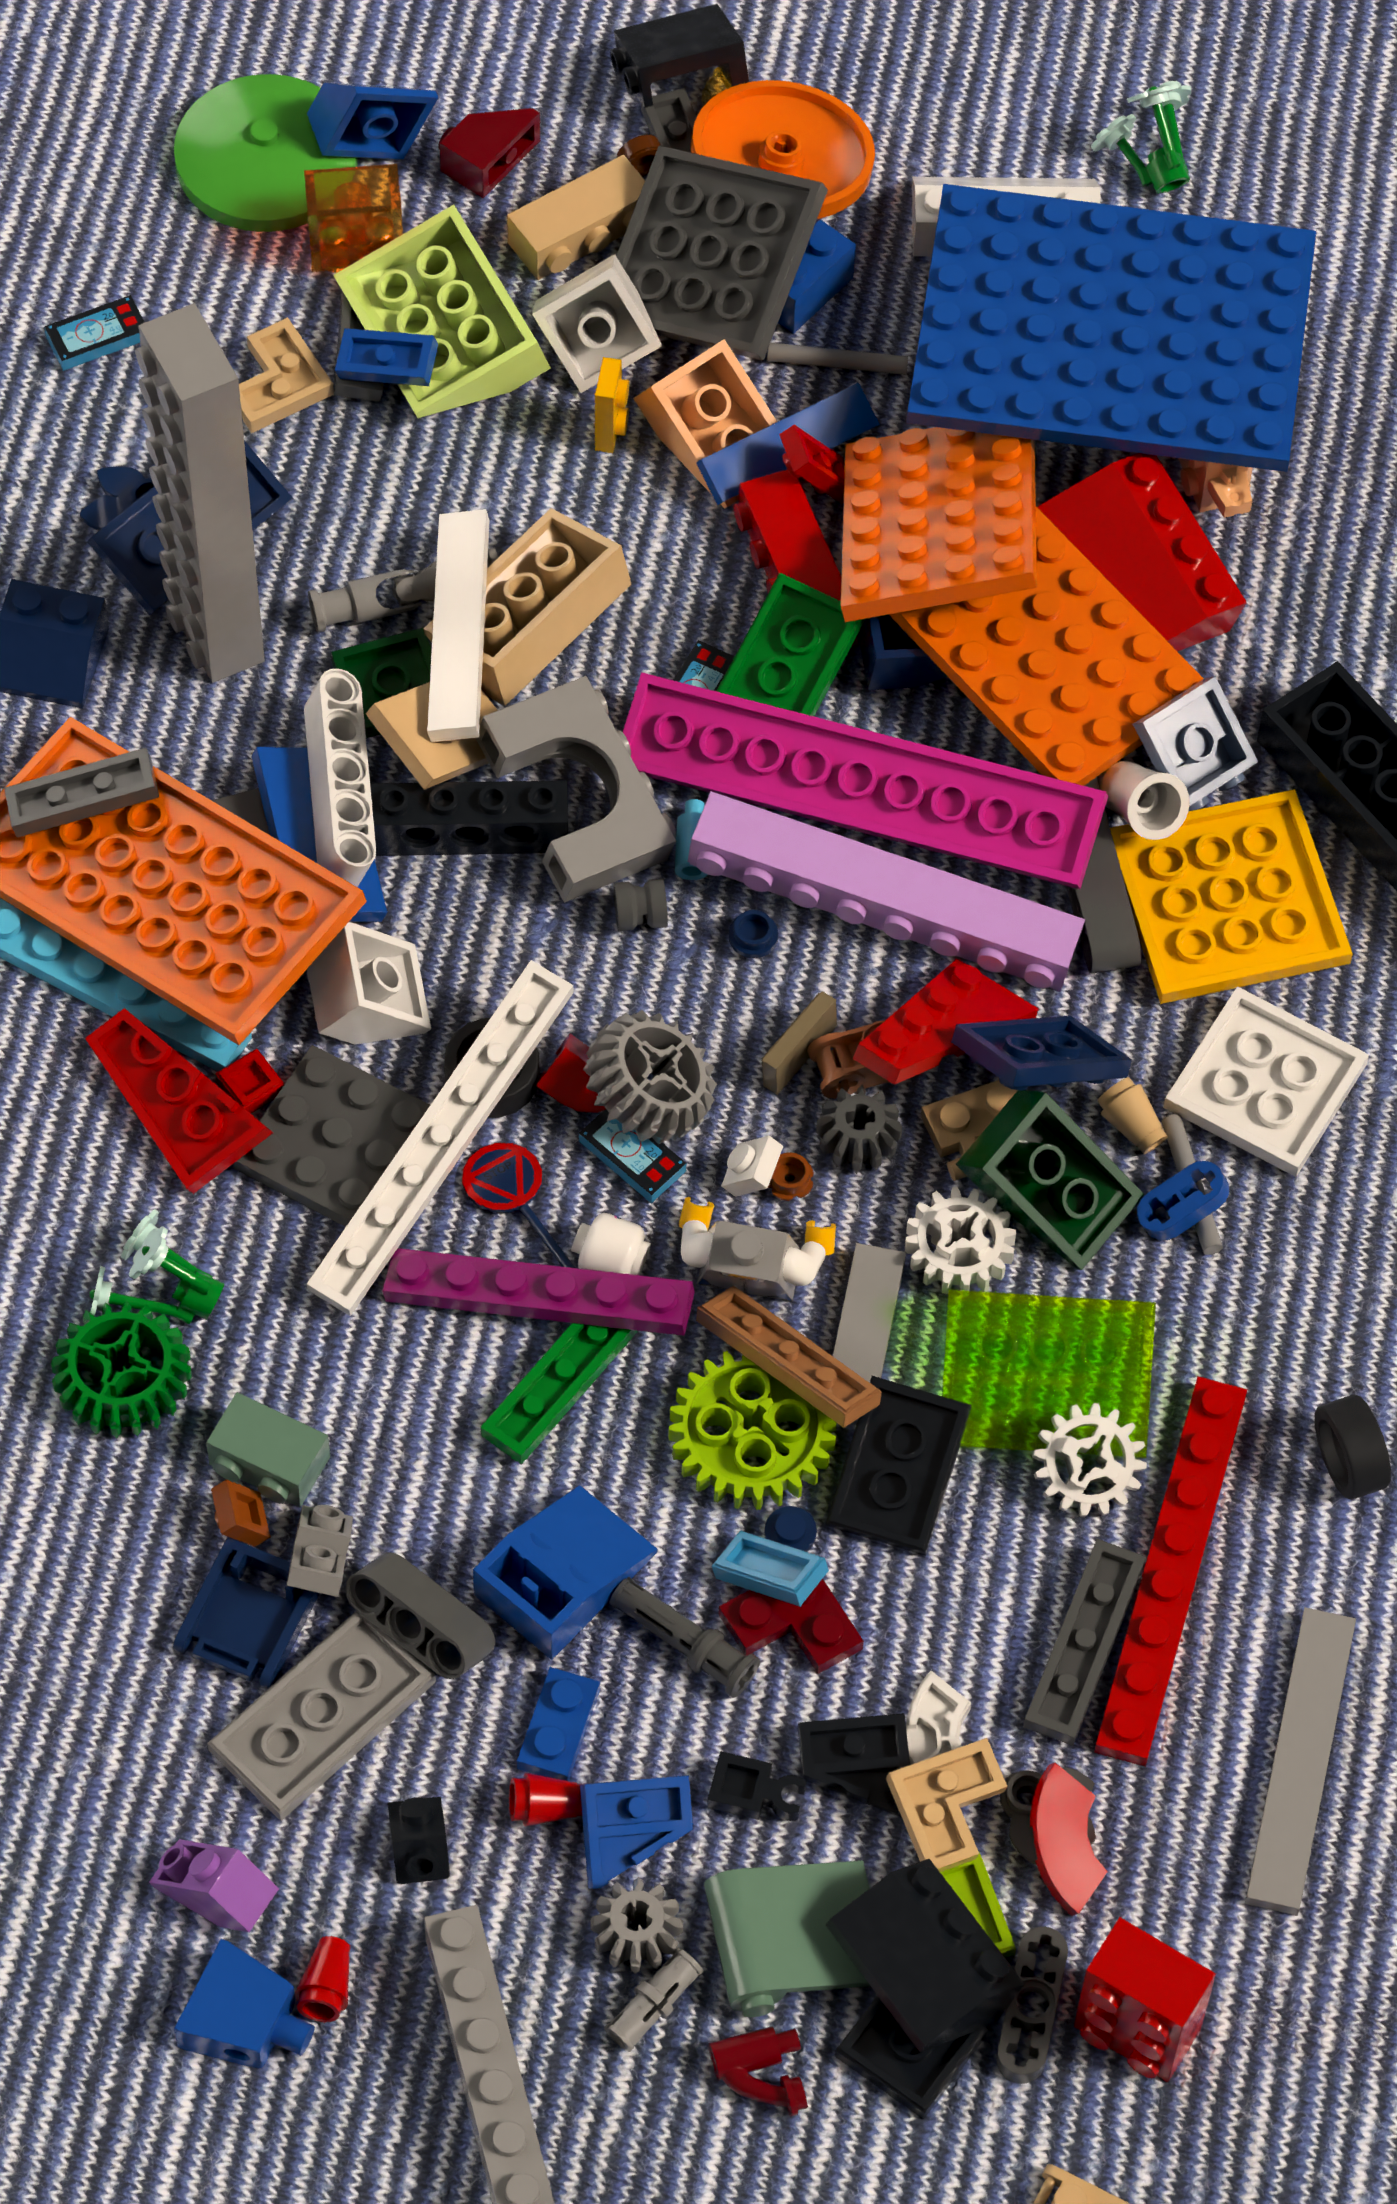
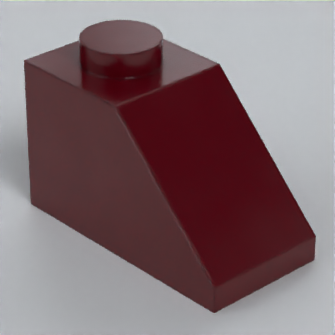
M534 108L468 114L456 127H449L439 141L440 171L484 199L540 142V112Z

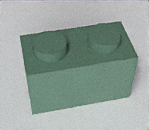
M238 1392L234 1395L206 1442L209 1465L221 1477L233 1482H238L241 1479L258 1487L259 1492L273 1502L283 1504L287 1501L300 1508L330 1459L329 1437L327 1434Z

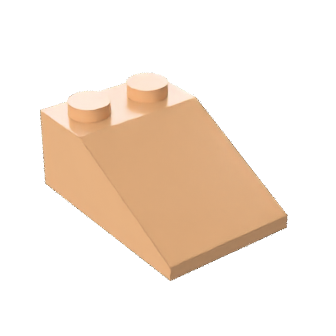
M725 339L633 398L658 438L710 494L711 492L696 462L777 422ZM739 495L721 503V506L724 509L739 500Z

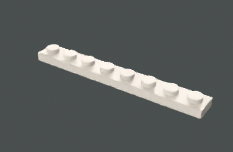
M532 960L528 963L307 1282L308 1291L347 1315L351 1316L574 993L571 983Z

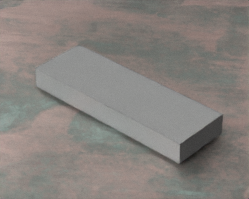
M856 1243L833 1357L870 1383L872 1376L882 1378L906 1252Z

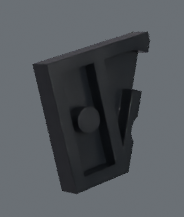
M905 1713L798 1723L797 1729L803 1779L901 1817L886 1777L889 1772L910 1765Z

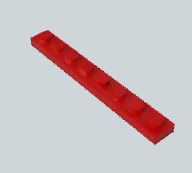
M1197 1376L1094 1753L1146 1767L1248 1389Z

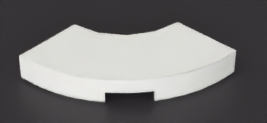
M931 1670L916 1690L907 1716L906 1731L910 1765L962 1747L959 1739L960 1728L971 1709V1702Z

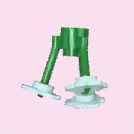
M1168 81L1159 87L1151 86L1145 93L1127 98L1128 103L1140 100L1142 108H1153L1163 148L1157 149L1147 156L1149 160L1147 166L1144 165L1127 142L1132 135L1131 130L1134 128L1133 123L1136 120L1134 114H1130L1127 117L1125 115L1120 116L1111 122L1107 128L1097 134L1091 148L1093 151H1099L1104 147L1110 150L1119 147L1137 171L1142 186L1146 187L1153 184L1156 193H1167L1184 186L1190 181V177L1183 158L1175 111L1189 102L1188 95L1192 93L1191 87L1188 85L1181 86V83L1178 81Z
M154 1209L134 1229L132 1236L125 1243L120 1257L127 1260L134 1250H137L133 1257V1265L129 1271V1276L133 1279L138 1278L141 1273H147L148 1270L153 1272L159 1266L180 1278L172 1294V1298L180 1301L179 1305L175 1306L111 1292L112 1282L103 1281L105 1267L100 1266L96 1289L91 1290L89 1293L90 1298L93 1299L90 1313L95 1316L96 1310L102 1312L105 1302L122 1306L127 1300L134 1309L141 1310L147 1304L153 1313H165L167 1316L175 1317L190 1324L194 1315L205 1320L208 1319L223 1290L224 1283L196 1268L166 1245L165 1237L168 1229L163 1226L160 1228L155 1226L158 1221L157 1216L159 1212Z

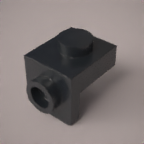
M441 1796L431 1798L414 1797L405 1801L389 1802L388 1813L396 1882L398 1884H408L449 1878L448 1849Z

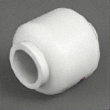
M601 1213L594 1219L591 1226L581 1223L571 1251L580 1254L578 1259L579 1269L640 1275L649 1254L651 1243L644 1241V1230L638 1224L609 1213Z

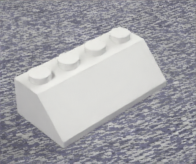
M912 177L913 256H932L943 184L1101 203L1100 186L1096 179Z

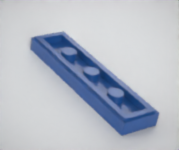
M859 382L696 462L716 504L719 505L739 495V484L742 482L787 470L782 458L786 451L779 434L794 424L830 449L880 425Z

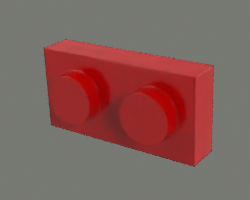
M795 424L780 433L779 436L786 451L782 458L789 472L795 478L799 479L802 477L811 483L819 494L823 495L826 493L843 504L845 477L843 457Z

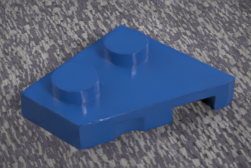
M689 1775L580 1784L588 1889L602 1888L609 1883V1880L631 1866L640 1864L654 1855L655 1851L664 1845L673 1843L693 1830Z

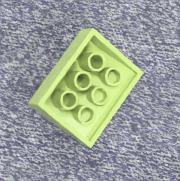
M455 205L448 207L333 275L365 330L434 335L439 345L429 386L398 384L417 418L512 392L551 369L537 340Z

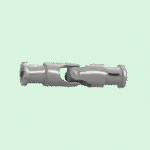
M495 548L488 549L487 568L498 558ZM437 561L432 562L415 576L410 574L414 573V570L402 569L348 581L346 587L324 593H318L315 589L309 590V606L316 631L318 633L324 632L326 626L348 620H355L359 624L406 613L422 605V603H417L419 599L434 601ZM393 578L394 586L392 591L394 598L397 599L399 606L404 607L390 609L381 606L376 598V588L385 579Z

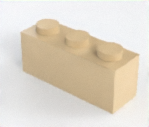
M623 154L507 214L508 244L537 280L551 273H559L565 270L572 262L591 252L597 253L603 250L609 243L625 235L645 180Z

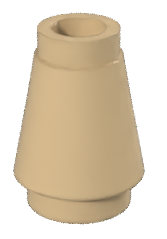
M1130 1077L1110 1087L1098 1099L1097 1102L1103 1108L1101 1115L1136 1147H1139L1143 1154L1151 1152L1167 1139L1168 1136L1164 1132L1142 1085H1135Z

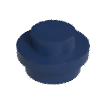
M748 910L741 913L731 923L729 942L735 952L741 956L761 958L771 953L776 947L778 928L766 913L759 910Z
M795 1506L781 1507L771 1513L765 1523V1539L805 1552L809 1551L815 1543L817 1535L816 1523L813 1517L802 1508Z

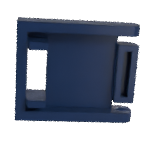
M227 1537L175 1637L173 1650L185 1654L192 1640H195L197 1644L192 1652L194 1659L250 1682L254 1679L259 1667H261L263 1672L259 1684L269 1689L276 1682L320 1593L286 1585V1598H283L242 1581L241 1579L248 1566L287 1581L290 1562Z

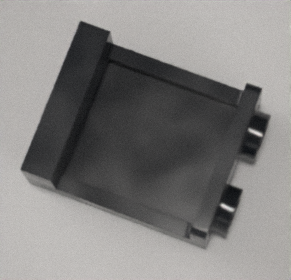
M718 4L614 30L616 48L610 50L613 69L617 76L623 75L628 94H635L644 108L653 106L651 84L653 82L716 65L732 87L749 82L744 41Z

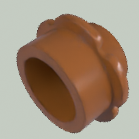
M792 1152L780 1154L768 1187L772 1189V1194L780 1200L790 1201L796 1196L803 1198L813 1188L811 1178L814 1175V1171L803 1156ZM793 1176L794 1180L788 1182L785 1180V1177Z

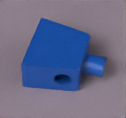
M221 1938L174 2027L177 2047L183 2050L258 2069L265 2065L275 2045L302 2056L311 2041L315 2026L290 2015L294 2009L296 1999L294 1986L289 1981Z

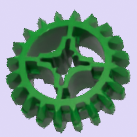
M127 1300L122 1305L121 1312H112V1308L106 1302L102 1307V1315L99 1317H95L92 1313L85 1310L82 1316L84 1326L69 1322L67 1327L69 1339H58L56 1344L58 1356L53 1357L51 1360L52 1372L55 1374L52 1379L53 1388L57 1394H61L59 1397L61 1407L65 1411L73 1410V1419L77 1422L78 1426L90 1420L91 1430L96 1435L108 1425L111 1428V1434L117 1439L122 1432V1427L131 1426V1431L138 1437L141 1433V1423L146 1421L158 1429L161 1424L159 1412L174 1416L177 1410L174 1400H185L187 1387L184 1383L190 1382L192 1378L191 1366L187 1364L191 1359L190 1351L186 1344H182V1332L178 1327L170 1329L169 1318L166 1317L165 1313L152 1319V1309L147 1304L137 1314L132 1312V1306ZM143 1345L153 1350L163 1362L161 1370L151 1367V1361L142 1358L141 1348ZM130 1363V1368L127 1370L125 1367ZM82 1369L92 1372L93 1378L101 1381L102 1390L100 1394L91 1390L81 1380L80 1374ZM117 1369L118 1372L113 1376V1370Z

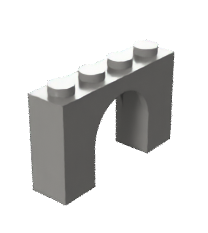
M587 676L483 716L480 723L479 737L476 738L497 778L545 759L567 758L586 765L603 781L609 794L610 813L592 825L551 841L542 860L564 903L667 861L676 843V830L672 820L666 813H661L653 799L654 793L649 778L644 772L638 771L631 758V748L626 736L622 731H616L608 716V705L603 694L598 689H593Z

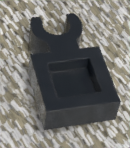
M720 1751L707 1799V1808L759 1820L762 1807L765 1806L772 1808L773 1812L783 1820L796 1821L799 1818L800 1806L786 1803L782 1796L788 1792L804 1795L807 1781L796 1775H786L778 1780L770 1778L772 1763Z

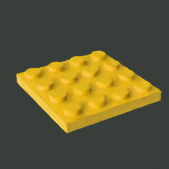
M1295 789L1188 811L1181 827L1172 835L1160 840H1149L1141 837L1129 824L1110 828L1139 941L1160 1004L1234 989L1237 986L1244 987L1351 964L1353 953Z

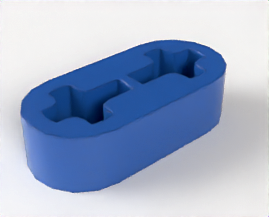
M1197 1161L1190 1164L1148 1192L1140 1200L1137 1207L1139 1222L1146 1233L1154 1239L1162 1241L1175 1238L1219 1209L1226 1202L1229 1195L1228 1181L1221 1169L1212 1162ZM1203 1178L1210 1183L1213 1189L1206 1195L1198 1189L1196 1184ZM1161 1206L1168 1212L1170 1217L1164 1223H1161L1154 1213Z

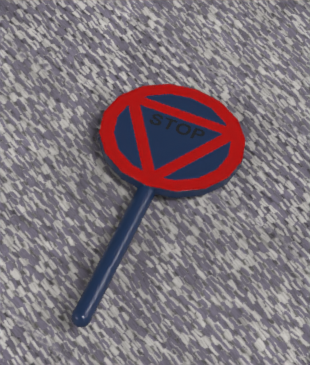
M494 1143L480 1148L470 1156L463 1168L462 1185L467 1197L479 1208L493 1213H509L519 1209L562 1267L575 1268L528 1205L536 1198L542 1186V1168L537 1157L526 1148L513 1143Z

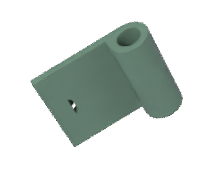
M863 1861L740 1868L717 1873L705 1881L704 1889L729 2005L733 2010L742 2011L745 2017H759L772 2012L775 2009L774 2004L789 1992L870 1986L826 1926L830 1918L870 1889Z

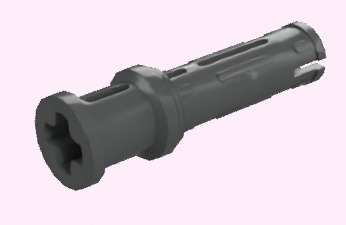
M625 1578L612 1594L610 1599L612 1607L619 1609L652 1634L687 1656V1663L690 1669L696 1673L704 1671L726 1687V1694L732 1698L740 1695L755 1676L760 1665V1659L754 1654L746 1656L724 1641V1634L718 1629L713 1630L710 1628L705 1631L673 1607L641 1587L632 1578Z

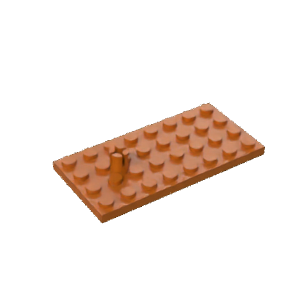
M69 717L6 787L125 754L129 751L74 718ZM154 766L153 770L159 793L158 798L18 838L11 826L5 790L3 789L0 792V898L237 1045H240L367 902L363 890Z

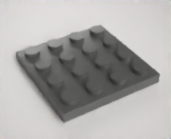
M658 146L616 256L638 291L657 335L708 348L725 339L734 354L764 361L828 189L822 182Z

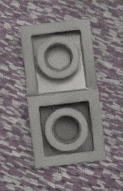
M302 1505L287 1586L335 1597L339 1596L346 1554L351 1538L353 1516L345 1515L340 1509L329 1505H317L315 1507Z

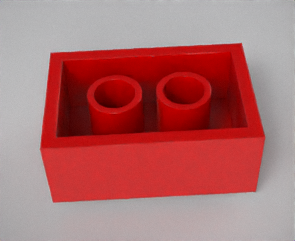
M1119 1917L1086 1969L1074 2027L1080 2030L1081 2037L1090 2045L1100 2050H1108L1110 2048L1126 2057L1129 2066L1139 2074L1151 2079L1157 2076L1169 2082L1201 2030L1216 1973Z

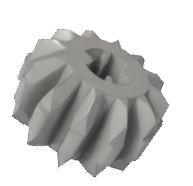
M638 1877L633 1882V1890L627 1892L623 1885L616 1882L612 1886L613 1898L600 1896L596 1902V1909L600 1914L591 1917V1930L599 1934L595 1938V1948L598 1952L611 1951L609 1963L613 1968L620 1965L626 1958L630 1960V1969L634 1974L640 1971L641 1960L644 1959L652 1967L658 1969L662 1964L660 1952L673 1955L678 1944L674 1937L683 1933V1921L674 1917L679 1912V1904L676 1899L663 1900L664 1887L660 1883L655 1885L649 1892L644 1891L643 1880ZM636 1920L646 1922V1929L643 1930L641 1925H638V1931L630 1930L627 1928L628 1922L631 1921L633 1926H635Z

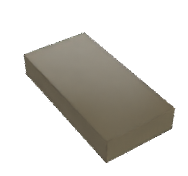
M823 991L818 993L761 1058L763 1086L778 1095L810 1058L807 1052L808 1046L817 1038L832 1033L837 1027L836 999Z

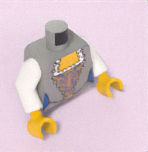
M686 1197L684 1200L678 1224L682 1228L681 1257L689 1266L700 1268L698 1285L725 1290L734 1285L747 1294L793 1302L795 1287L810 1284L816 1277L825 1256L834 1253L836 1224L834 1223L830 1227H815V1221L810 1220L806 1222L805 1244L800 1249L789 1234L776 1230L716 1221L708 1231L714 1204L708 1201L707 1206H699L690 1202V1197Z

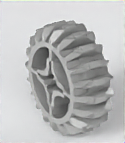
M641 1010L636 1014L629 1015L625 1013L617 1017L610 1025L606 1024L597 1033L598 1037L590 1044L589 1050L586 1053L589 1059L583 1070L591 1076L586 1088L598 1094L594 1106H604L609 1111L607 1121L617 1119L622 1123L623 1134L636 1130L641 1142L652 1137L660 1144L670 1138L676 1141L678 1138L684 1137L691 1129L694 1130L704 1120L703 1117L711 1109V1105L715 1101L712 1094L717 1083L710 1078L715 1066L703 1061L702 1058L706 1049L694 1046L691 1042L693 1033L684 1035L679 1031L678 1020L667 1025L660 1013L648 1017ZM649 1074H653V1078L651 1080H648L647 1078Z

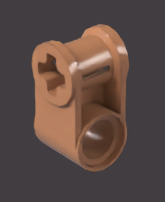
M885 1020L876 1021L872 1024L844 1032L826 1034L817 1038L808 1046L807 1052L812 1061L817 1062L823 1079L820 1088L824 1097L836 1099L837 1093L841 1088L849 1094H853L861 1085L866 1089L883 1083H891L853 1059L858 1044Z

